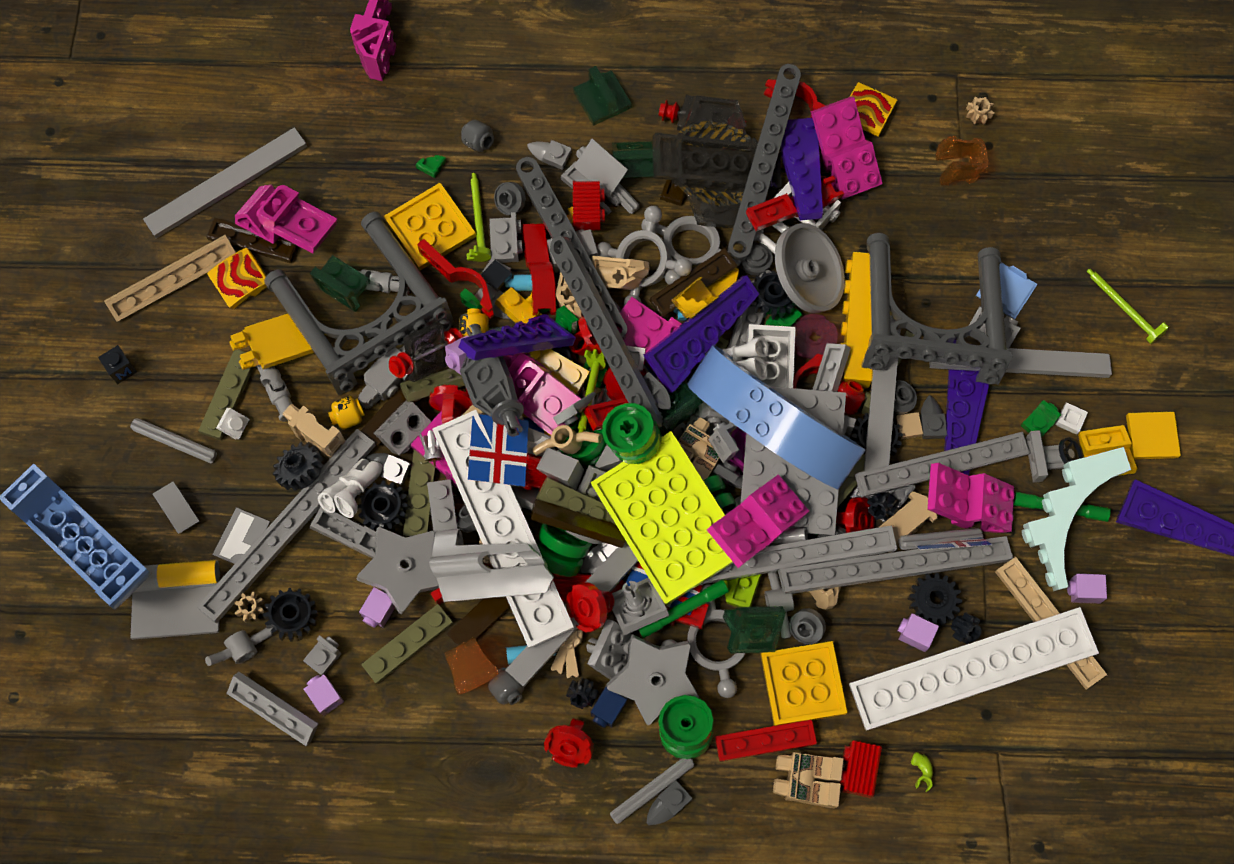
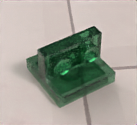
M597 66L588 69L589 81L573 87L574 94L593 126L632 108V103L612 70L600 73Z
M655 141L612 143L613 157L628 169L623 178L658 176V149Z
M333 255L321 270L314 267L310 272L311 277L321 291L352 311L356 312L360 303L357 299L370 283L368 277Z
M684 382L674 392L668 393L671 400V409L658 408L659 412L662 413L661 416H663V425L660 427L662 436L699 410L698 406L703 403Z
M782 606L738 607L736 609L724 610L723 619L731 630L727 646L731 654L775 652L786 614L785 609Z

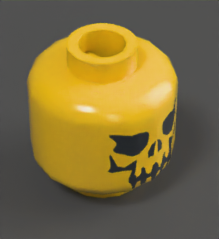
M347 396L331 404L332 411L328 412L333 426L338 424L343 430L360 424L362 416L365 415L359 400L354 399L352 396Z

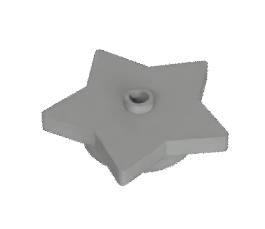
M378 527L376 530L375 557L358 574L357 581L380 588L389 596L399 614H403L420 592L439 588L437 578L432 573L429 562L433 552L434 532L429 531L405 538Z
M632 635L627 664L607 683V689L634 700L647 725H650L660 715L664 705L674 697L688 695L699 698L685 673L690 651L689 642L684 641L667 646H658ZM654 676H658L657 679L651 680Z

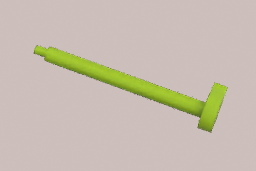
M472 173L471 188L477 246L475 245L474 249H469L467 260L485 262L491 259V250L485 248L479 181L476 178V173Z
M1091 269L1087 270V273L1091 275L1090 278L1149 335L1146 340L1150 344H1153L1166 333L1169 326L1165 322L1154 329L1097 272L1094 273Z
M594 349L593 354L586 350L584 355L588 366L591 368L585 396L595 391L599 370L604 369L606 366V358L602 352L598 354L596 349ZM584 409L581 411L578 433L584 432L587 427L588 420L583 412Z

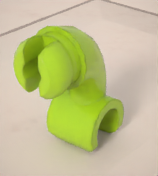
M916 752L912 757L911 764L918 766L923 776L916 781L915 787L918 788L920 781H924L927 783L926 792H928L932 787V765L928 757Z

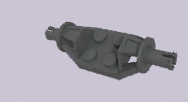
M472 324L469 326L470 328L467 327L466 329L469 337L482 333L479 324ZM466 356L460 373L473 406L491 416L496 424L505 425L509 436L519 435V432L521 433L523 429L518 419L522 416L524 408L517 399L513 379L503 356L472 360Z

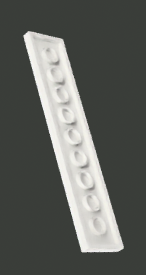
M477 410L433 428L432 430L483 545L529 544L541 555L511 486L468 480L472 416H474L478 426L493 448ZM516 552L488 555L494 569L527 566L526 561ZM553 581L546 593L506 596L529 649L574 629Z
M1079 607L852 682L849 686L864 728L868 731L1097 655L1099 652L1082 610Z

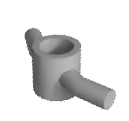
M777 571L770 572L768 577L772 590L765 591L767 610L769 615L777 613L782 638L791 637L787 611L794 610L792 594L783 595Z
M265 628L251 637L248 636L245 630L234 633L224 641L227 649L207 656L205 658L206 664L211 666L231 657L236 664L249 660L257 653L255 645L272 636L270 632L272 628Z

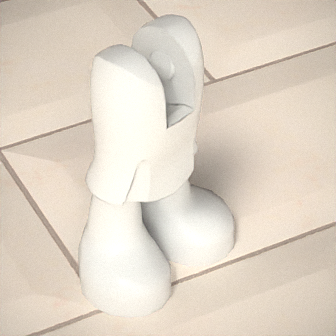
M763 337L753 338L747 344L741 346L734 345L731 348L722 349L733 357L732 360L761 381L766 379L767 367L765 362L760 359L768 355V345ZM742 357H754L742 361Z
M364 458L360 459L347 474L339 477L335 484L324 489L319 494L318 502L320 506L329 513H334L338 508L342 515L352 518L358 511L355 497L361 492L363 493L380 476L383 470L382 464L376 461L369 462Z

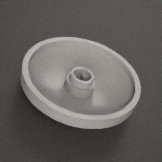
M807 223L796 224L783 231L778 238L775 248V265L780 283L786 294L798 307L810 313H822L834 308L842 297L845 277L840 255L833 242L822 230Z

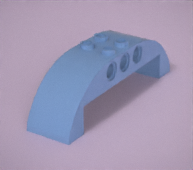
M713 344L687 383L689 388L707 405L775 454L817 480L839 490L866 449L847 436L839 435L738 365L732 360V356Z
M35 464L29 467L0 495V500L35 531L114 610L152 574Z

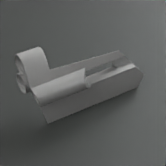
M460 528L440 530L435 533L432 557L429 562L432 573L437 578L444 602L546 593L554 579V576L547 569L548 565L544 558L529 544L464 545ZM516 552L526 561L527 566L490 569L483 564L482 559L486 555Z

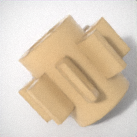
M974 97L973 102L968 103L966 110L969 111L966 117L970 118L974 124H986L987 118L991 119L994 114L991 110L993 103H990L986 97Z
M252 592L250 596L242 593L240 601L234 602L239 608L235 614L237 616L244 614L243 621L245 623L249 621V618L257 622L260 613H265L260 606L265 601L262 598L256 600L257 594L255 592ZM251 603V604H252V606H251L252 610L248 612V611H247V610H248V606H247V605Z

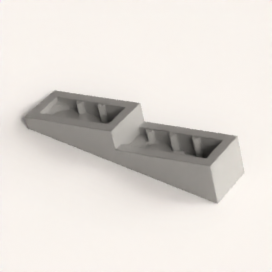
M320 507L310 525V529L372 559L375 557L376 531L366 526L363 527L336 512L329 513Z

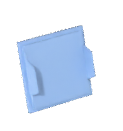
M1000 263L1003 313L1015 319L1037 284L1028 279L1027 274L1014 266L1008 267ZM979 290L976 296L981 299V294Z

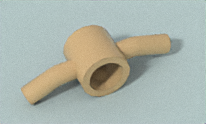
M560 425L553 430L551 438L533 447L532 451L538 456L545 452L547 448L557 447L566 454H574L580 450L582 441L601 443L602 434L586 431L577 433L569 426ZM569 436L568 441L564 443L565 439Z

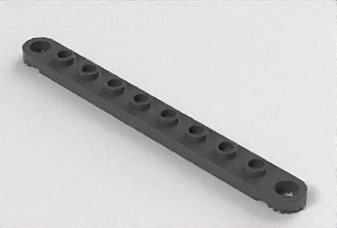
M785 64L779 70L728 245V253L737 261L745 260L750 254L756 230L746 215V210L765 202L800 80V70L793 64ZM791 71L795 78L787 79L783 73ZM735 244H742L745 252L737 253L734 251L733 246Z
M531 157L520 159L516 165L517 174L552 240L556 236L569 237L573 248L577 250L615 325L622 329L620 334L623 340H625L627 325L540 166ZM525 165H531L534 168L529 173H525L522 171L523 166L525 167ZM560 243V245H558L560 248L558 249H560L559 252L562 253L563 243Z
M554 237L550 244L551 254L628 403H636L645 407L653 416L659 428L662 427V413L659 412L654 397L577 250L573 248L569 237ZM560 243H563V251H562V253L559 252L560 249H558V248H560V247L558 246V245H560Z

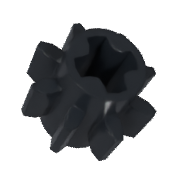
M890 492L874 494L867 501L871 505L868 513H871L875 520L883 518L887 521L898 511L894 507L897 499H894Z
M966 612L964 615L955 617L951 624V629L955 632L952 637L965 644H968L969 641H976L980 637L982 630L978 625L980 619Z
M583 677L577 682L571 681L566 693V697H571V705L581 709L587 705L593 706L598 694V690L594 689L593 681L591 682Z

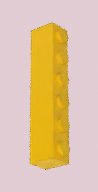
M853 252L851 260L847 259L845 273H849V280H845L844 294H848L847 301L843 302L842 314L846 315V322H842L841 335L844 336V343L841 344H846L851 349L841 382L853 380L859 383L863 389H868L872 381V369L862 368L861 364L868 349L870 336L872 335L869 253Z

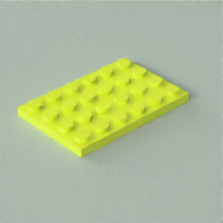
M672 431L661 437V445L657 453L648 461L640 464L622 462L590 482L665 605L673 602L733 564V561L707 531L712 524L725 516Z

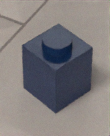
M605 687L591 710V716L594 717L592 721L602 728L606 726L612 728L625 707L627 699Z

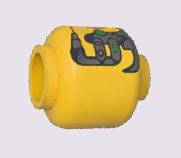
M467 309V313L459 317V331L463 337L468 336L466 329L467 327L470 328L469 326L472 324H479L482 333L489 331V318L486 314L481 313V309Z

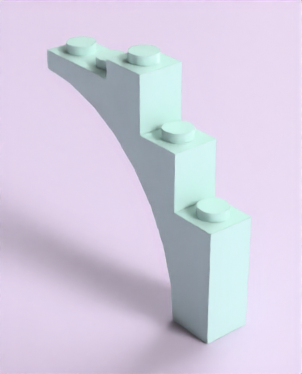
M1124 447L1064 464V469L1062 470L1063 478L1070 486L1043 495L1042 505L1044 511L1049 513L1050 517L1023 525L1022 536L1025 543H1029L1030 548L1040 547V550H1038L1039 559L1042 564L1045 563L1048 572L1045 573L1048 586L1053 588V591L1068 587L1064 569V548L1067 532L1075 513L1085 498L1099 485L1110 478L1131 470Z

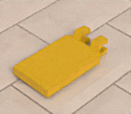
M289 314L247 326L241 332L230 337V345L233 351L248 347L249 345L252 351L240 355L241 360H239V364L242 370L261 365L262 369H266L314 353Z

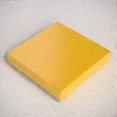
M1174 412L1128 413L1126 415L1128 435L1132 443L1130 450L1134 460L1169 459L1181 456Z

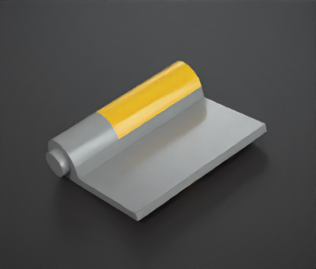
M217 560L144 565L152 574L132 593V640L219 633V621L216 624L197 608V605L220 581V567Z

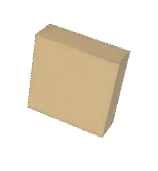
M919 412L895 416L896 425H900L898 432L903 433L901 439L922 437L923 430Z

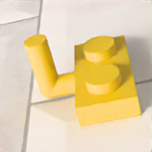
M511 287L495 301V305L515 323L520 321L528 323L530 318L542 315L539 311L535 316L532 314V292L529 297L524 299Z

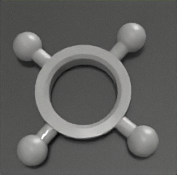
M701 203V214L699 217L684 216L674 220L668 227L660 225L659 222L656 223L655 233L663 236V240L670 250L671 260L677 261L680 258H686L674 250L671 242L677 233L686 230L702 233L707 237L711 246L710 250L699 258H686L692 263V269L722 250L719 249L720 238L716 228L707 221L709 217L716 214L717 206ZM645 219L641 224L642 230L646 228L647 221ZM733 259L737 266H739L741 261ZM671 269L665 273V281L668 285L682 277L677 275L675 270Z
M649 206L645 210L644 217L647 221L645 230L629 234L620 243L618 249L612 248L606 242H601L596 246L598 256L629 259L632 249L642 241L651 240L659 248V267L653 275L642 279L639 286L631 290L630 295L624 299V306L631 297L642 303L639 297L640 290L643 287L660 282L669 269L675 270L679 276H687L692 271V263L688 259L671 260L668 246L659 235L655 234V225L662 218V211L657 206Z
M711 584L703 585L700 592H702L703 589L707 588ZM713 600L712 602L705 603L709 604V609L704 625L712 621H721L729 624L738 636V650L730 659L715 662L705 658L697 648L696 635L699 628L690 626L687 641L690 644V654L698 664L704 668L719 671L721 681L717 687L718 693L724 698H731L736 694L737 685L730 679L728 669L738 664L744 657L748 647V640L758 638L763 642L770 641L774 637L775 630L767 622L760 623L756 629L746 630L744 624L737 616L728 611L716 610L715 600ZM668 639V640H665V641L661 644V646H667V645L675 644V643H677V642L674 641V640Z

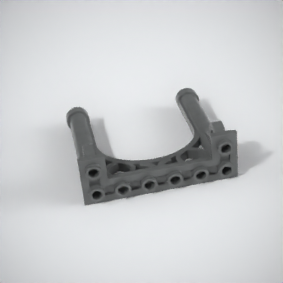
M379 212L367 214L362 219L361 226L399 277V290L390 308L375 321L362 327L348 330L329 328L317 321L283 270L278 269L270 272L264 280L269 291L274 292L325 367V372L338 396L349 392L358 384L353 374L355 371L365 368L368 363L386 355L389 350L397 345L404 344L410 337L425 331L430 325L434 334L438 335L449 330L455 324L446 299H442L436 294L385 225V220ZM407 285L416 297L406 296ZM411 304L416 306V309L409 315H399L402 306ZM395 317L398 323L390 327L393 324L392 319ZM326 336L337 339L335 347L331 345ZM363 336H367V338H374L365 343ZM347 339L359 340V344L352 350H342V346Z
M883 233L870 235L867 238V250L870 258L872 335L870 336L868 349L861 364L862 368L885 370L891 356L902 359L946 363L949 365L979 367L980 370L976 376V382L999 385L1013 358V353H1010V350L1006 348L999 268L1001 263L1000 251L996 248L988 247L980 250L978 253L981 317L973 324L963 328L937 329L910 319L897 307L891 292L890 239ZM890 314L896 320L893 324H890ZM984 323L986 328V334L979 330ZM906 328L910 332H912L914 336H901L900 334H898L897 330ZM971 336L978 340L981 345H970L965 342L964 338Z

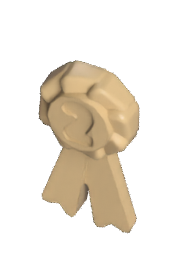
M577 628L560 647L552 664V671L557 670L559 674H562L566 663L567 678L571 676L579 677L575 648L582 642L584 631Z

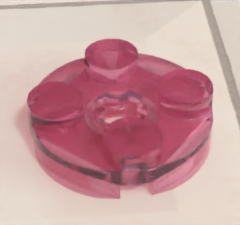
M820 314L805 315L794 326L795 350L800 357L812 359L816 354L823 355L827 343H837L838 333L835 325ZM812 332H816V336L821 338L817 339V341H812V339H809V336H811Z

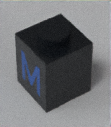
M119 345L98 357L108 374L117 384L137 373Z

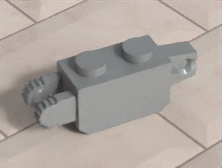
M410 340L399 350L394 347L386 355L379 357L364 374L366 386L358 397L363 408L369 409L376 405L380 399L385 402L388 398H391L399 389L400 383L406 381L414 373L413 370L411 374H406L403 378L396 377L389 370V359L392 356H397L400 352H405L412 358L422 352L419 345Z

